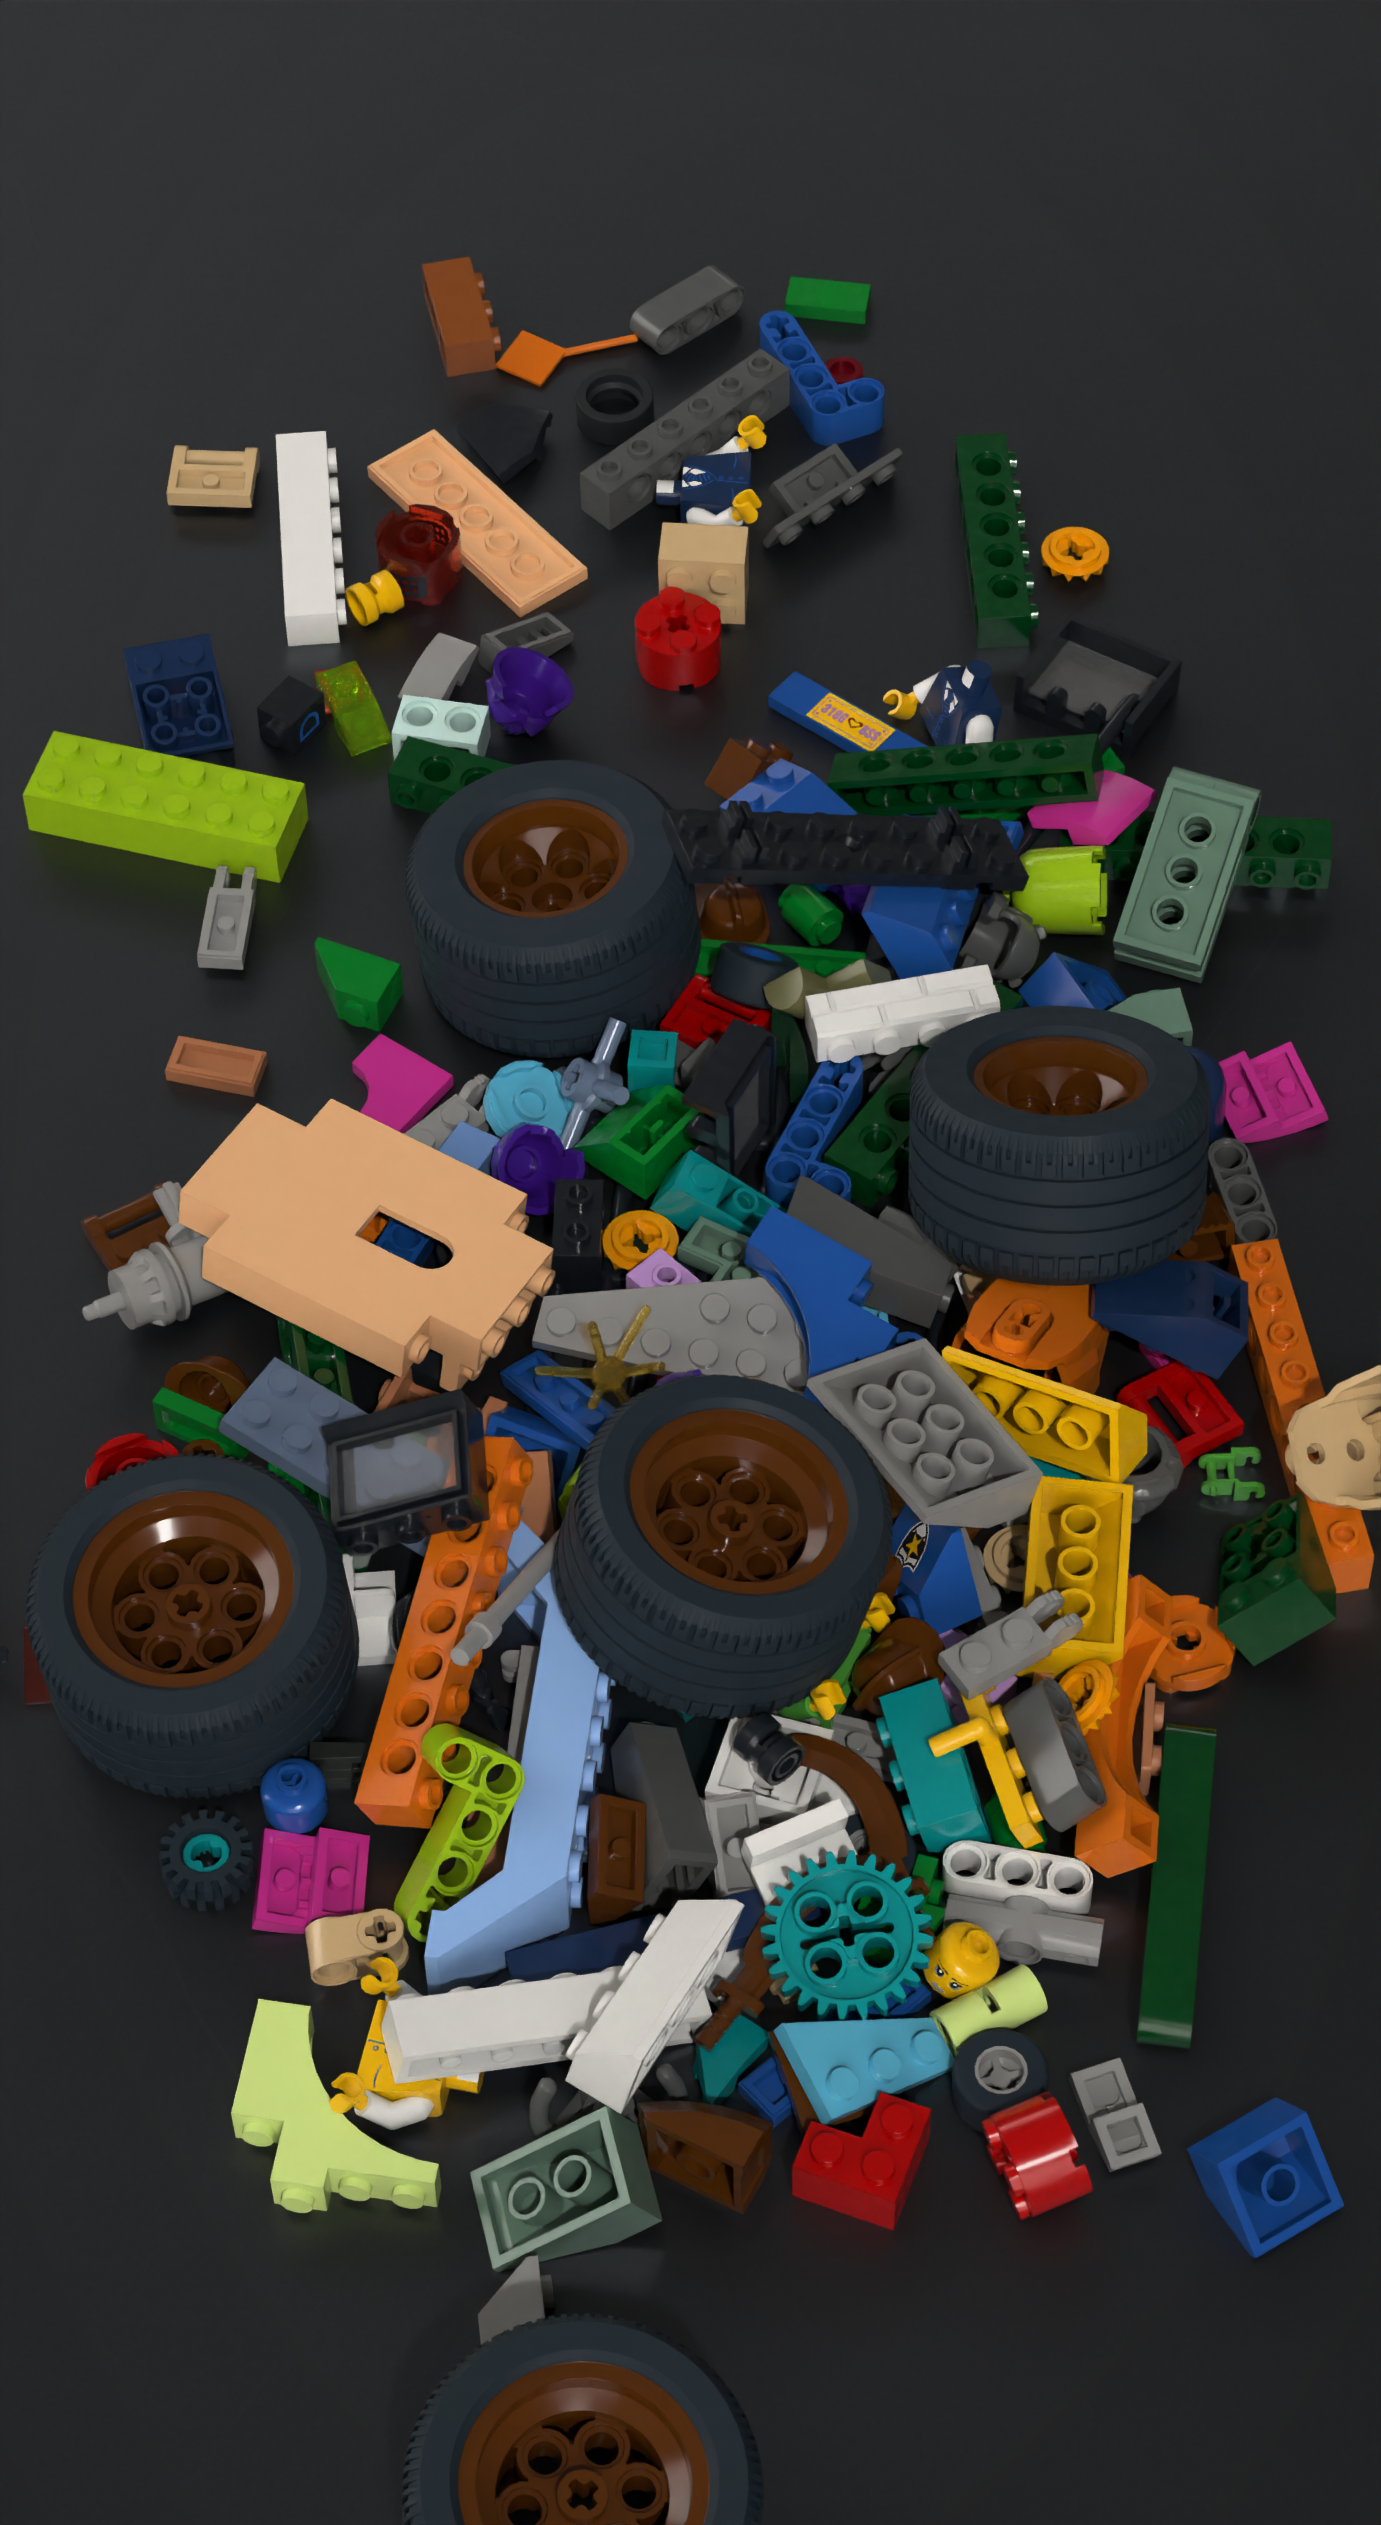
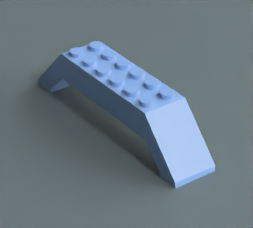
M521 1519L518 1529L513 1532L507 1554L508 1566L506 1573L500 1578L497 1589L498 1597L545 1545ZM554 1566L514 1610L517 1617L541 1645L521 1759L525 1782L513 1807L504 1867L501 1872L446 1911L432 1910L424 1954L428 1995L448 1993L450 1990L462 1986L473 1988L479 1986L508 1967L505 1957L506 1951L549 1941L570 1927L572 1908L582 1907L585 1878L581 1877L583 1863H588L589 1859L588 1829L590 1800L599 1794V1789L595 1787L597 1773L602 1774L604 1767L605 1743H602L603 1730H609L611 1722L612 1699H609L610 1686H616L617 1681L611 1679L609 1674H605L602 1671V1667H598L595 1664V1660L589 1658L588 1653L584 1652L581 1644L576 1641V1637L572 1634L570 1627H568L557 1597Z

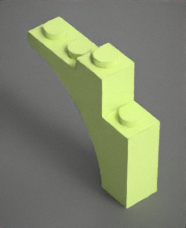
M258 1999L231 2116L236 2138H242L249 2144L261 2147L270 2146L273 2143L278 2144L270 2178L274 2204H280L285 2209L297 2213H308L312 2209L327 2211L331 2193L337 2192L341 2196L354 2201H365L371 2197L391 2200L396 2205L408 2209H418L423 2205L438 2207L442 2189L439 2164L418 2160L387 2148L361 2132L343 2114L332 2111L329 2102L331 2098L321 2083L312 2058L315 2030L311 2006Z

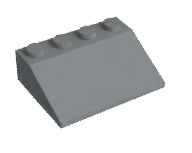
M926 1338L808 1379L806 1386L828 1412L838 1419L842 1425L846 1426L855 1435L856 1439L862 1443V1447L867 1450L878 1471L923 1524L990 1528L1027 1514L1043 1472Z

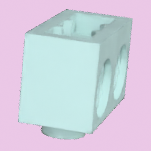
M403 695L391 732L394 760L408 736L485 757L491 737L489 706Z

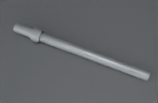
M559 1530L486 1612L477 1613L467 1624L465 1636L450 1652V1657L455 1664L466 1666L480 1649L490 1647L502 1632V1624L554 1566L555 1545Z

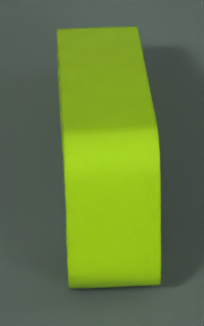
M447 1723L438 1724L427 1731L421 1743V1753L431 1768L443 1779L454 1785L394 1902V1912L401 1917L405 1929L412 1937L424 1943L427 1942L432 1910L446 1911L469 1894L525 1782V1775L521 1765L503 1748L460 1727ZM459 1743L460 1749L456 1757L449 1762L443 1763L441 1758L445 1749L452 1744ZM504 1764L501 1776L497 1780L487 1783L486 1777L489 1770L495 1765ZM479 1810L480 1816L476 1824L470 1828L462 1829L464 1818L469 1813ZM456 1857L453 1869L447 1874L438 1875L439 1866L443 1861ZM431 1886H434V1888L438 1890L439 1893H437L433 1888H431ZM419 1911L428 1912V1913H427V1915H425V1914H423V1913H419Z

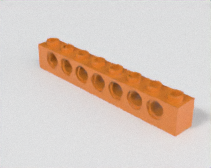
M1278 1238L1231 1245L1227 1272L1248 1282V1341L1245 1344L1290 1496L1301 1491L1306 1497L1336 1587V1594L1368 1589L1375 1556L1361 1510L1330 1506L1312 1501L1295 1483L1297 1482L1296 1475L1290 1471L1285 1461V1451L1290 1443L1286 1430L1295 1411L1326 1397ZM1318 1452L1307 1454L1310 1461L1319 1459Z
M484 1436L490 1520L472 1524L471 1527L463 1531H445L431 1535L354 1804L376 1825L430 1829L435 1810L441 1805L444 1779L424 1760L421 1753V1743L427 1731L438 1724L447 1723L459 1727L461 1718L469 1706V1689L474 1671L479 1667L482 1660V1649L478 1651L466 1666L455 1664L450 1657V1652L465 1636V1627L475 1615L482 1611L486 1612L495 1602L500 1578L504 1576L507 1570L509 1546L513 1532L518 1529L520 1524V1507L525 1489L530 1485L533 1477V1460L514 1437ZM455 1454L445 1488L456 1486ZM452 1744L445 1749L441 1758L443 1763L449 1762L454 1758L456 1744Z

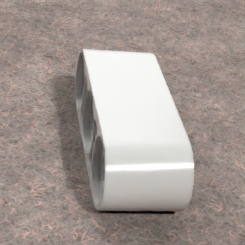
M961 1840L951 1844L943 1855L942 1880L945 1881L943 1894L946 1899H948L949 1894L1005 1902L1011 1896L1023 1895L1044 1901L1052 1911L1087 1916L1090 1910L1093 1874L1090 1868L1078 1859L971 1840ZM960 1870H968L973 1872L975 1875L970 1877H963L957 1875L955 1872H958ZM1011 1879H1020L1025 1881L1027 1884H1024L1022 1886H1015L1009 1884L1007 1881ZM1072 1888L1079 1893L1067 1895L1061 1893L1059 1889Z

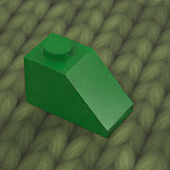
M318 937L314 943L317 971L338 1018L345 1020L353 1026L366 1027L380 1032L403 994L401 964Z

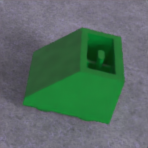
M669 1084L632 1090L629 1093V1100L625 1104L617 1105L573 1147V1149L583 1151L584 1161L645 1200L660 1187L665 1174L689 1150H692L695 1145H702L704 1143L691 1137L687 1133L686 1128L694 1116L705 1118V1113L683 1105L681 1098L684 1094Z

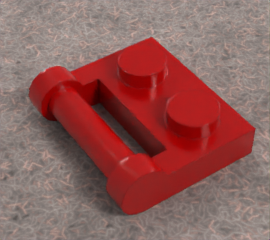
M697 973L660 1023V1031L678 1032V1039L696 1050L708 1037L717 1044L734 1018L748 1024L762 1026L771 1032L777 1024L780 1011L757 1008L723 997L712 990L710 978ZM704 1001H706V1002H708V1003H711V1004H713V1005H716V1006H718V1007H720V1008H723V1009H725V1010H727V1011H730V1012H732V1013H735V1014H737V1015H739V1016H742V1017H744V1018H747V1019L751 1020V1022H750V1021H747V1020H745V1019H742V1018H740V1017H738V1016H735V1015H733V1014H731V1013H728V1012H726V1011H723V1010H721V1009H719V1008H716V1007H714V1006H711V1005H709V1004H707V1003H704Z
M1178 1360L1128 1384L1118 1393L1116 1398L1118 1403L1147 1414V1426L1158 1427L1171 1438L1180 1454L1184 1468L1194 1458L1243 1434L1244 1422L1207 1374L1194 1372ZM1157 1395L1188 1437L1178 1441L1147 1400Z

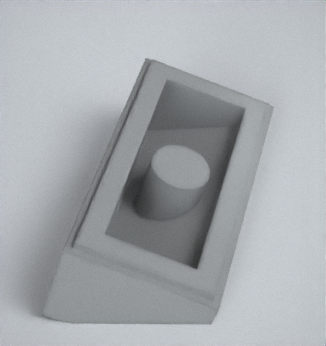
M755 1792L699 1797L718 1859L717 1866L708 1876L712 1900L757 1889L741 1854L744 1838L760 1832Z

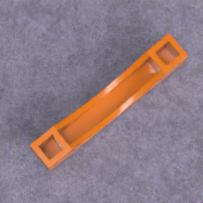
M1141 1574L1128 1579L1123 1658L1108 1664L1110 1669L1119 1677L1115 1688L1120 1696L1111 1702L1110 1709L1112 1714L1104 1715L1101 1719L1099 1730L1089 1728L1084 1736L1104 1786L1107 1803L1104 1807L1077 1823L1074 1856L1106 1878L1157 1861L1159 1815L1147 1803L1138 1785L1133 1765L1132 1738L1136 1712L1145 1682H1147L1156 1661L1170 1641L1172 1597Z

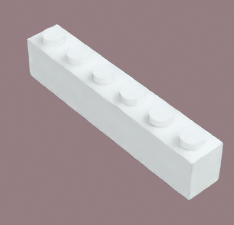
M326 431L276 434L284 609L288 646L340 643L339 625H347L345 599H337V594H345L343 568H335L336 563H343L341 537L333 538V533H341L339 507L332 508L331 503H339L338 478H330V473H338L336 448H327Z
M613 1966L599 1973L584 1975L561 1973L547 1980L532 1982L515 1979L506 1981L499 1986L479 1989L462 1986L452 1989L448 1993L423 1996L418 1993H410L400 1996L396 2000H390L381 2025V2031L395 2084L571 2060L566 2057V2053L581 2028L588 2032L592 2030L597 2020L592 2018V2015L600 1999L608 1989L616 1993L623 1983L618 1979L623 1966ZM704 1988L666 2046L694 2043L696 2035L709 2022L712 2013Z

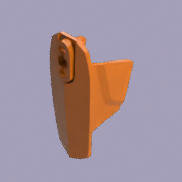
M997 1278L974 1304L967 1322L957 1332L952 1347L974 1354L977 1350L992 1356V1361L1000 1363L1002 1360L1022 1369L1045 1370L1043 1378L1055 1382L1062 1381L1064 1385L1095 1394L1100 1385V1368L1110 1330L1104 1328L1098 1321L1091 1318L1092 1284L1068 1286L1038 1285Z

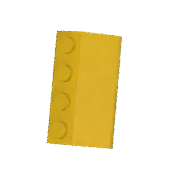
M948 1345L942 1350L943 1359L1028 1456L1103 1482L1122 1484L1147 1454V1414L1126 1405Z
M1042 1476L1029 1506L1021 1607L1026 1609L1037 1597L1045 1595L1051 1590H1056L1062 1595L1065 1602L1056 1614L1039 1623V1627L1045 1632L1053 1622L1064 1618L1065 1615L1070 1613L1077 1614L1084 1625L1075 1637L1052 1650L1051 1655L1017 1673L1016 1676L1033 1678V1672L1053 1673V1680H1061L1071 1668L1083 1661L1096 1659L1108 1665L1123 1658L1134 1485Z

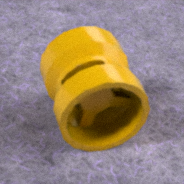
M382 570L372 575L370 581L365 584L358 582L347 587L345 590V597L350 611L362 626H368L378 621L379 615L384 612L392 614L404 607L402 591L395 578L387 570Z

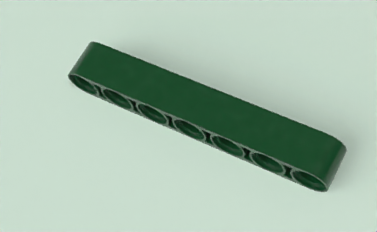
M1165 1723L1157 1814L1159 1815L1157 1861L1152 1863L1136 2043L1190 2049L1217 1728Z

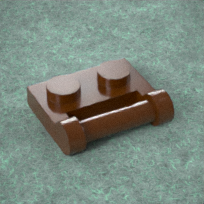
M163 1181L153 1186L152 1191L154 1192L155 1190L162 1188L163 1183H166L167 1181ZM153 1192L102 1216L97 1217L93 1214L81 1220V1226L88 1241L108 1271L126 1265L134 1252L148 1249L151 1243L158 1241L170 1248L165 1235L171 1227L164 1215L111 1240L106 1235L160 1209L153 1196Z

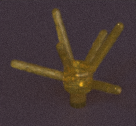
M648 1305L641 1308L613 1356L606 1355L597 1323L594 1321L588 1323L591 1342L597 1358L593 1368L537 1366L535 1373L540 1376L591 1379L596 1387L588 1402V1408L591 1410L597 1408L605 1392H614L621 1404H624L630 1399L622 1387L627 1377L659 1372L666 1368V1364L663 1361L626 1367L622 1362L648 1318L651 1308Z

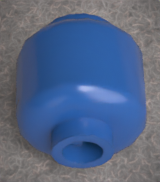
M287 1758L276 1762L267 1769L260 1786L262 1809L266 1820L276 1830L296 1834L312 1831L320 1825L328 1812L329 1805L327 1783L323 1772L313 1762L303 1758Z

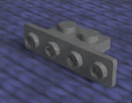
M834 443L774 481L768 490L788 518L772 528L762 541L767 549L779 541L783 546H786L803 533L804 530L801 527L812 521L817 526L835 512L833 508L835 505L842 501L846 506L852 504L866 492L864 487L873 481L877 486L883 484L898 471L895 468V464L903 456V452L898 447L862 471L857 472L839 446Z

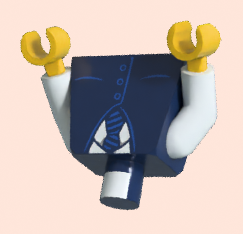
M756 415L747 416L738 426V432L742 437L735 436L720 449L706 455L692 456L684 459L682 481L657 480L656 505L680 506L681 523L749 527V524L757 520L758 511L756 509L761 507L762 502L751 489L752 452H749L748 447L759 449L765 445L766 434L763 432L765 425Z
M971 660L964 667L950 665L914 685V691L909 694L898 690H890L883 697V702L892 706L897 705L894 710L888 712V715L901 720L911 719L916 712L917 704L921 703L919 713L936 746L993 742L1002 713L1001 704L989 682L992 669L986 662L981 660Z

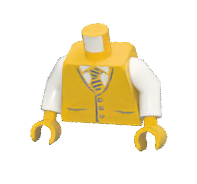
M378 1957L371 1961L369 1965L380 1974L381 1982L373 1975L368 1974L361 1978V1988L370 1995H377L383 1991L386 1994L385 2000L378 1999L357 2075L346 2072L336 2078L331 2083L332 2087L342 2090L345 2094L338 2093L329 2102L332 2111L335 2113L343 2114L354 2107L356 2115L389 2130H396L425 2120L427 2117L441 2116L444 2113L450 2089L478 2094L482 2086L484 2072L395 2084L381 2025L390 2000H396L400 1996L418 1992L404 1980L397 1981L398 1968L391 1959Z

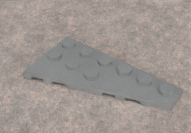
M763 1277L544 1296L532 1339L533 1348L660 1376H666L674 1372H688L700 1369L705 1375L717 1374L759 1378L770 1384L784 1387L800 1396H803L807 1383L806 1355L797 1323L781 1296Z

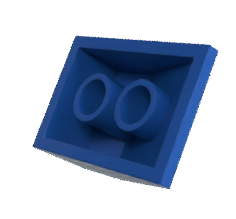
M782 758L769 766L768 769L719 806L720 811L722 809L727 810L729 800L736 801L738 806L740 801H747L752 812L781 811L785 813L808 814L816 812L841 815L858 814L814 773ZM811 884L822 892H825L828 888L832 886L824 884Z

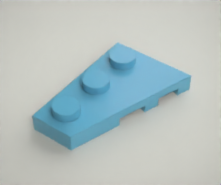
M932 2017L781 2023L773 2030L823 2125L831 2124L876 2104L880 2092L895 2096L952 2070L955 2062Z

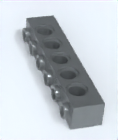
M761 348L580 472L581 510L611 531L656 499L657 480L682 481L684 459L692 456L706 455L720 449L733 437H742L738 432V426L747 416L756 415L764 424L790 405V369Z

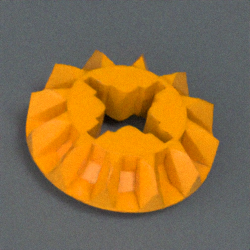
M1084 527L1061 528L1049 534L1043 541L1041 547L1042 565L1050 567L1052 576L1064 574L1068 582L1073 577H1080L1086 582L1090 574L1101 575L1104 565L1108 564L1109 546L1100 534ZM1069 548H1071L1072 552H1075V554L1078 557H1082V559L1075 560L1073 556H1068Z
M635 1210L621 1214L609 1223L603 1234L604 1257L611 1260L615 1270L623 1268L630 1272L660 1248L672 1258L678 1254L679 1237L675 1226L666 1217L656 1212ZM634 1234H637L644 1244H648L647 1253L640 1252L638 1247H633V1241H635Z
M1096 1659L1086 1660L1075 1665L1058 1683L1071 1701L1084 1736L1089 1728L1099 1730L1101 1719L1104 1715L1112 1714L1110 1709L1111 1702L1120 1696L1115 1688L1119 1677L1110 1669V1666Z

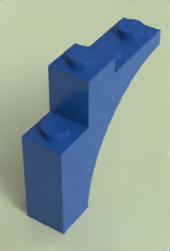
M771 1206L746 1243L744 1264L753 1268L766 1279L788 1306L803 1340L807 1363V1382L811 1377L896 1348L899 1329L862 1308L874 1288V1283L870 1281L873 1262L776 1207ZM806 1386L803 1396L828 1412Z

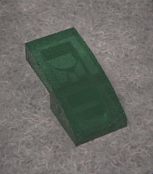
M772 1007V1033L776 1034V1067H790V1103H800L809 1086L808 1059L805 1044L794 1018Z

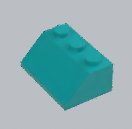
M938 1678L880 1696L879 1700L884 1716L877 1718L876 1724L884 1747H894L897 1760L888 1762L897 1791H907L910 1804L901 1806L910 1835L913 1836L920 1833L927 1851L945 1853L951 1844L961 1840L993 1844L964 1746L936 1758L928 1742L929 1738L957 1726Z

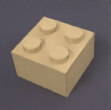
M663 522L658 555L659 593L667 587H678L684 593L698 595L708 600L711 604L716 605L720 610L721 624L745 625L749 590V527Z

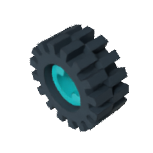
M208 1809L199 1810L200 1819L193 1821L190 1813L181 1816L183 1827H179L175 1822L168 1827L170 1837L163 1835L160 1841L162 1851H159V1861L165 1887L168 1886L169 1894L174 1900L180 1896L181 1905L190 1908L195 1900L198 1911H207V1903L215 1902L216 1910L225 1908L224 1898L229 1897L234 1904L241 1899L239 1888L245 1892L251 1887L250 1877H255V1858L250 1834L246 1827L241 1829L239 1819L232 1816L227 1822L226 1813L220 1810H216L215 1817L212 1819L209 1818ZM206 1851H209L213 1857H220V1860L213 1866L203 1867L202 1862L196 1860V1856L199 1857L201 1852L206 1854Z

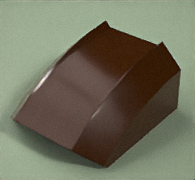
M693 2101L638 2103L639 2131L649 2169L744 2215L765 2178L774 2154L771 2152V2130L774 2124L749 2113L713 2104Z

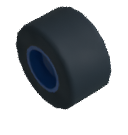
M726 942L720 945L710 985L712 990L730 1000L757 1008L777 1010L769 1005L763 987L799 967V965L791 957L762 946L743 942Z

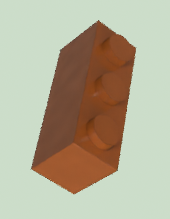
M470 256L422 264L424 297L447 377L496 369L495 352L501 351V340L498 327H490V324H493L490 300H482V297L485 296L482 273H474Z

